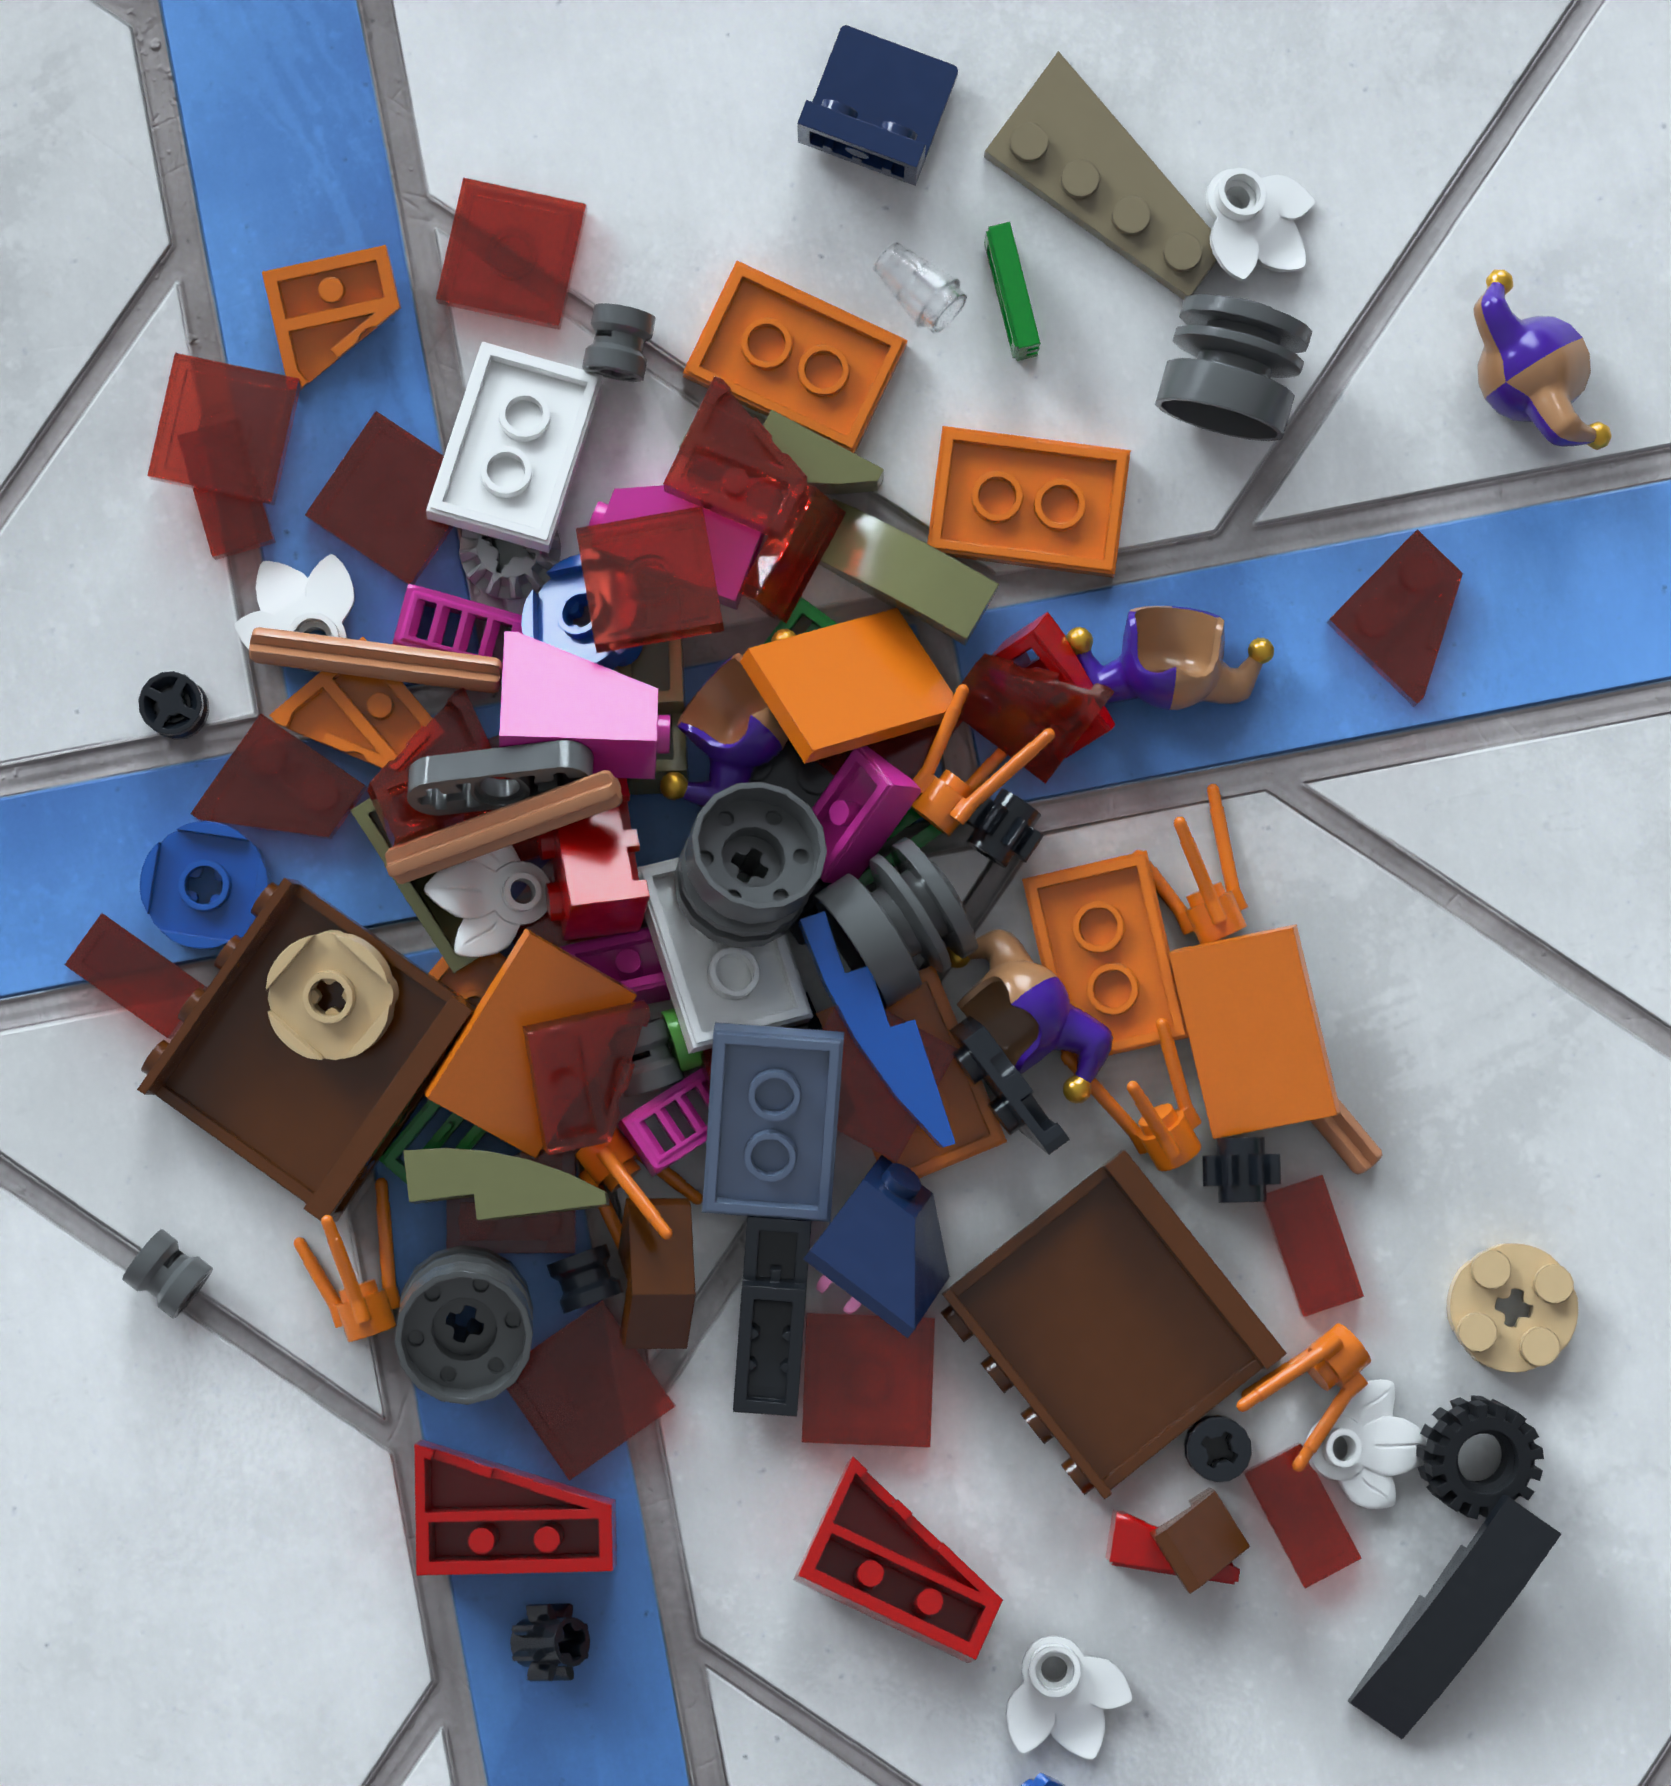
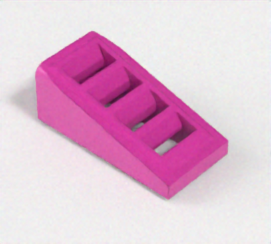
M408 584L393 644L477 655L467 652L475 619L487 622L478 655L492 657L500 625L512 628L511 632L522 633V615L440 591ZM425 606L436 608L428 640L417 638ZM450 612L461 615L453 648L442 645Z
M712 1061L618 1122L617 1125L637 1152L638 1157L652 1178L706 1143L708 1125L704 1123L686 1094L696 1089L709 1109L710 1086L706 1081L711 1078ZM674 1102L695 1132L688 1138L684 1137L666 1110V1107ZM652 1116L656 1117L674 1147L666 1152L645 1123Z

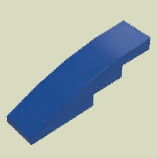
M825 911L800 919L798 924L822 985L854 1044L892 1097L938 1147L944 1148L956 1144L916 1020L890 1027L876 982L867 966L847 973L844 972Z

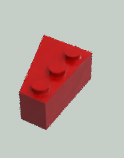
M618 778L623 799L618 807L537 836L541 860L552 859L555 882L545 884L546 904L550 922L561 920L563 940L640 931L650 895L647 880H639L635 852L640 851L637 829H631L627 802L630 801L627 778Z
M423 1439L414 1444L416 1576L602 1572L615 1569L617 1565L615 1499Z
M852 1457L844 1468L793 1580L966 1663L975 1661L1003 1599L943 1542L941 1543L927 1530L898 1499L896 1500L879 1484L855 1457Z

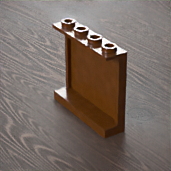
M283 878L279 886L272 882L259 895L251 909V914L256 919L242 938L238 935L233 936L223 947L214 963V966L220 971L206 991L201 987L196 989L184 1003L178 1014V1019L183 1024L170 1043L162 1040L148 1055L141 1068V1071L147 1076L137 1090L144 1095H156L304 1201L306 1205L303 1209L321 1221L323 1216L330 1215L333 1217L334 1222H337L425 1096L424 1091L476 1009V1006L298 880ZM339 930L364 939L381 953L390 967L392 976L398 983L399 997L395 1003L394 1016L387 1031L369 1049L357 1056L345 1059H310L290 1049L272 1028L267 1012L271 1010L268 1002L269 989L266 990L267 976L277 957L292 943L324 931ZM321 980L316 987L322 993V998L318 1002L320 1008L327 1011L331 1007L336 1006L343 1010L346 1001L342 997L344 991L342 985L337 981L329 985Z
M1126 1150L1118 1152L941 1293L950 1305L940 1313L963 1342H966L974 1335L990 1356L980 1364L1003 1393H1006L1015 1386L1030 1405L1021 1413V1416L1044 1444L1055 1437L1069 1454L1070 1458L1061 1464L1066 1473L1084 1495L1095 1488L1104 1499L1112 1494L1110 1490L1261 1369H1269L1287 1354Z

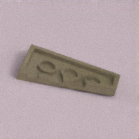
M1058 51L987 147L984 158L1184 300L1185 296L1195 293L1217 263L1210 246V227Z

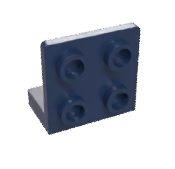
M844 25L840 28L813 101L806 100L797 123L798 143L916 186L957 79L958 68L948 62Z

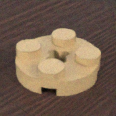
M328 930L307 936L289 945L274 961L268 973L266 990L269 989L268 1002L271 1009L267 1012L275 1033L296 1053L306 1058L317 1060L345 1059L357 1056L373 1046L384 1035L391 1024L395 1003L399 997L398 983L392 976L390 967L381 953L364 939L339 930ZM321 980L329 985L336 981L344 988L342 997L346 1001L343 1010L336 1006L331 1007L327 1011L320 1008L318 1002L322 998V993L316 987Z
M1504 1243L1477 1253L1458 1269L1448 1290L1447 1318L1452 1331L1456 1334L1458 1342L1475 1361L1499 1371L1526 1372L1552 1363L1568 1345L1577 1324L1578 1297L1574 1290V1281L1571 1274L1550 1254L1525 1244ZM1517 1289L1522 1292V1302L1529 1305V1313L1527 1317H1518L1515 1326H1507L1504 1324L1505 1314L1495 1310V1303L1498 1298H1509L1511 1290Z

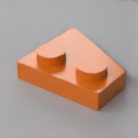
M387 245L262 272L289 392L302 390L401 309Z
M363 636L359 639L367 641ZM323 671L318 673L269 715L281 727L397 776H400L414 761L420 759L447 736L402 682Z

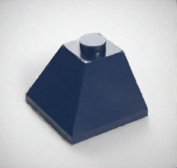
M883 1155L879 1157L803 1259L906 1338H909L950 1277L933 1193L921 1184L920 1179L911 1169L902 1164L892 1163Z

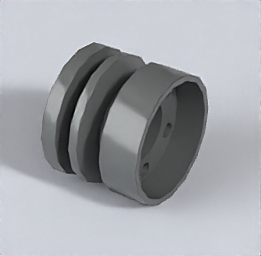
M1209 294L1185 296L1179 317L1187 325L1176 328L1173 342L1181 350L1197 359L1177 358L1167 361L1155 406L1177 420L1223 435L1258 441L1281 440L1286 430L1295 395L1287 387L1270 379V377L1290 378L1300 375L1304 361L1296 353L1306 352L1312 330L1305 323L1291 315L1252 300Z
M765 782L737 783L714 794L695 819L690 835L680 853L674 875L677 903L689 923L710 940L735 948L764 946L785 935L801 915L810 894L817 885L827 855L823 827L811 807L790 790ZM739 872H744L751 876L748 883L737 878Z
M903 837L891 845L890 848L893 861L899 873L886 858L879 854L870 859L869 867L877 887L872 893L862 882L848 873L813 895L812 899L817 913L825 911L836 947L851 971L866 966L876 982L885 1010L921 987L922 981L913 959L917 954H920L933 968L943 973L952 965L944 943L962 959L978 949L975 934L966 917L965 907L955 888L943 871L934 862H930L920 848L907 837Z
M460 1245L436 1251L417 1265L402 1288L395 1334V1346L401 1367L416 1387L439 1401L469 1405L492 1399L514 1384L529 1361L533 1336V1304L527 1282L511 1261L488 1248ZM465 1305L476 1309L475 1318H471L466 1327L455 1324L456 1314H460Z

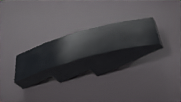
M747 1216L733 1412L797 1417L809 1263L803 1259L810 1251L812 1221Z
M1503 1494L1467 1548L1460 1545L1426 1597L1418 1596L1348 1699V1702L1400 1739H1403L1481 1646L1526 1586L1561 1536V1533Z

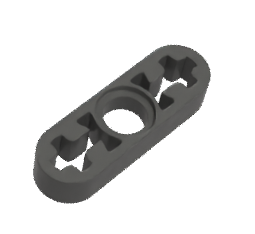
M556 740L427 756L414 761L409 767L407 800L415 810L437 816L499 809L592 775L594 756L587 746L570 740ZM490 777H507L511 779H494Z

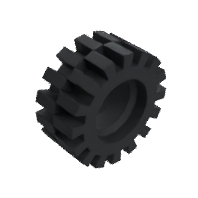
M1471 1395V1401H1466L1461 1397L1450 1401L1453 1409L1446 1411L1439 1407L1432 1414L1438 1422L1433 1428L1424 1424L1420 1434L1428 1439L1426 1446L1417 1445L1416 1456L1424 1461V1465L1417 1468L1420 1477L1429 1483L1426 1488L1433 1496L1456 1512L1459 1511L1466 1517L1477 1520L1479 1515L1487 1518L1503 1494L1513 1500H1516L1519 1496L1526 1500L1531 1498L1535 1491L1528 1488L1527 1485L1531 1478L1538 1481L1541 1480L1543 1470L1535 1466V1460L1544 1459L1543 1448L1534 1443V1440L1539 1438L1535 1428L1525 1423L1527 1419L1494 1399L1490 1401L1483 1396ZM1477 1434L1493 1435L1501 1448V1462L1498 1469L1484 1480H1467L1460 1472L1458 1466V1455L1462 1445L1469 1438Z

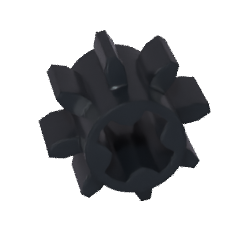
M1001 789L994 801L988 798L966 822V824L974 828L966 842L980 854L1003 868L1008 866L1014 855L1026 863L1044 836L1033 828L1041 814L1018 796L1005 789Z
M1265 1137L1216 1138L1217 1155L1202 1156L1203 1186H1218V1203L1267 1202L1266 1185L1281 1184L1280 1154H1265Z
M571 1603L527 1605L528 1618L519 1621L511 1629L510 1645L513 1661H517L524 1667H529L527 1672V1680L529 1681L573 1680V1667L580 1665L589 1656L590 1635L588 1625L584 1624L580 1619L572 1617L573 1605Z

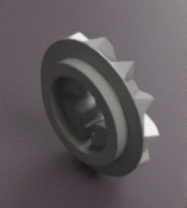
M462 529L459 556L463 569L470 581L478 589L496 598L507 600L528 597L532 589L538 592L551 579L546 572L560 561L561 543L558 531L556 530L549 553L522 546L527 549L529 554L535 556L534 560L526 556L523 559L513 556L508 565L504 564L502 572L498 573L500 553L492 546L491 542L485 540L486 537L494 540L496 538Z

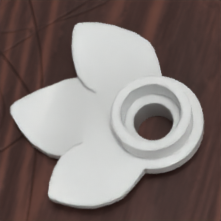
M1245 168L1221 171L1211 180L1205 192L1206 208L1215 221L1210 234V246L1219 265L1229 276L1238 281H1244L1253 271L1256 264L1275 272H1293L1301 270L1305 266L1304 244L1294 220L1306 214L1315 204V200L1303 186L1295 180L1279 174L1260 178L1256 173ZM1226 195H1233L1239 198L1243 209L1232 205Z
M330 554L321 560L308 578L304 573L285 564L273 561H263L260 564L256 581V594L260 611L250 613L234 624L240 639L248 649L252 632L257 627L301 633L321 630L327 636L347 638V633L342 623L354 605V587L347 569L335 555ZM303 669V670L309 671V672H321V671Z
M510 845L438 871L425 884L424 892L439 907L455 917L463 918L455 938V954L468 958H478L494 955L508 948L520 926L536 922L547 912L545 884L550 883V880L538 866L530 862L520 861L515 849ZM521 881L530 887L532 896L529 903L521 904L512 898L510 889L513 882Z
M1377 1379L1368 1380V1385L1350 1400L1317 1452L1309 1461L1311 1467L1320 1476L1329 1480H1338L1349 1501L1366 1509H1383L1395 1505L1396 1489L1392 1476L1406 1473L1421 1463L1422 1459L1416 1456L1417 1445L1426 1446L1428 1439L1420 1434L1421 1429L1404 1418L1393 1417L1395 1385L1392 1381ZM1318 1422L1312 1427L1308 1434V1437L1310 1436ZM1339 1436L1343 1437L1347 1442V1454L1341 1460L1335 1457L1332 1449L1335 1439Z
M1061 1636L1043 1637L1035 1641L1027 1649L1023 1657L1022 1676L1024 1681L1016 1688L1007 1701L1006 1717L1008 1731L1012 1742L1020 1753H1026L1036 1748L1051 1734L1054 1740L1068 1751L1092 1760L1097 1756L1105 1734L1103 1709H1113L1131 1702L1132 1694L1123 1672L1108 1659L1083 1656L1078 1646L1067 1638ZM1057 1656L1065 1661L1066 1670L1060 1678L1048 1679L1042 1674V1664L1047 1658Z

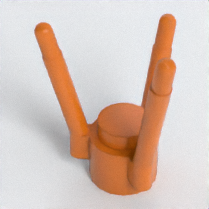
M965 684L957 687L923 766L912 779L921 789V793L911 808L948 837L952 835L959 824L964 826L982 803L1039 754L1055 737L1053 729H1045L992 776L991 774L1011 752V747L1007 743L1001 744L966 782L947 769L937 778L934 774L969 693V688Z
M1210 784L1207 787V794L1225 889L1221 882L1212 884L1194 837H1192L1187 822L1183 817L1175 818L1174 827L1199 888V891L1186 896L1191 908L1187 909L1159 870L1150 861L1157 893L1175 915L1183 935L1194 931L1200 944L1219 940L1247 926L1241 910L1248 908V905L1239 887L1224 807L1222 806L1219 787L1216 784ZM1135 850L1133 853L1141 852L1142 850Z
M1159 1018L1156 1022V1027L1178 1109L1175 1110L1169 1103L1153 1107L1140 1085L1136 1081H1130L1127 1084V1091L1142 1115L1137 1124L1096 1078L1091 1082V1095L1126 1132L1139 1154L1148 1153L1157 1170L1170 1171L1189 1162L1201 1150L1202 1145L1193 1129L1200 1125L1202 1121L1191 1103L1169 1023L1165 1018ZM1063 1051L1060 1056L1061 1060L1075 1075L1077 1058L1072 1052Z
M615 1124L600 1132L575 1154V1157L585 1169L578 1175L581 1180L605 1192L604 1184L610 1192H614L622 1187L661 1238L668 1240L672 1237V1229L633 1179L641 1170L635 1160L637 1159L641 1163L642 1161ZM670 1167L657 1174L658 1177L673 1189L689 1198V1201L693 1204L699 1205L703 1202V1195ZM610 1201V1206L599 1207L598 1209L617 1249H619L622 1224Z
M378 1178L375 1182L382 1289L378 1290L375 1279L358 1283L332 1216H323L321 1224L344 1285V1289L338 1291L339 1296L306 1240L302 1237H297L294 1240L295 1249L329 1307L335 1328L343 1326L348 1342L373 1336L397 1326L392 1310L399 1308L401 1297L396 1285L388 1182L385 1178Z
M1337 1323L1302 1353L1244 1389L1241 1393L1242 1398L1237 1402L1236 1407L1240 1412L1249 1410L1305 1372L1326 1391H1329L1335 1385L1338 1386L1340 1391L1293 1461L1292 1468L1296 1472H1301L1317 1452L1350 1400L1368 1385V1382L1360 1372L1371 1363L1370 1355L1350 1330Z

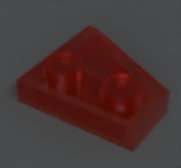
M464 688L456 690L447 699L446 705L425 727L422 726L406 743L404 750L394 760L389 761L369 783L367 792L392 847L496 810L440 816L428 815L412 808L407 800L409 767L414 761L427 756L492 748ZM490 777L494 779H506L505 777Z

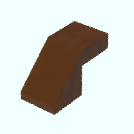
M626 1198L618 1254L628 1280L620 1328V1338L624 1349H687L696 1296L692 1213L689 1198H649L673 1231L672 1237L668 1240L661 1238L632 1200Z
M1210 1487L1188 1500L1191 1507L1150 1532L1157 1546L1189 1594L1203 1586L1250 1547L1218 1494Z

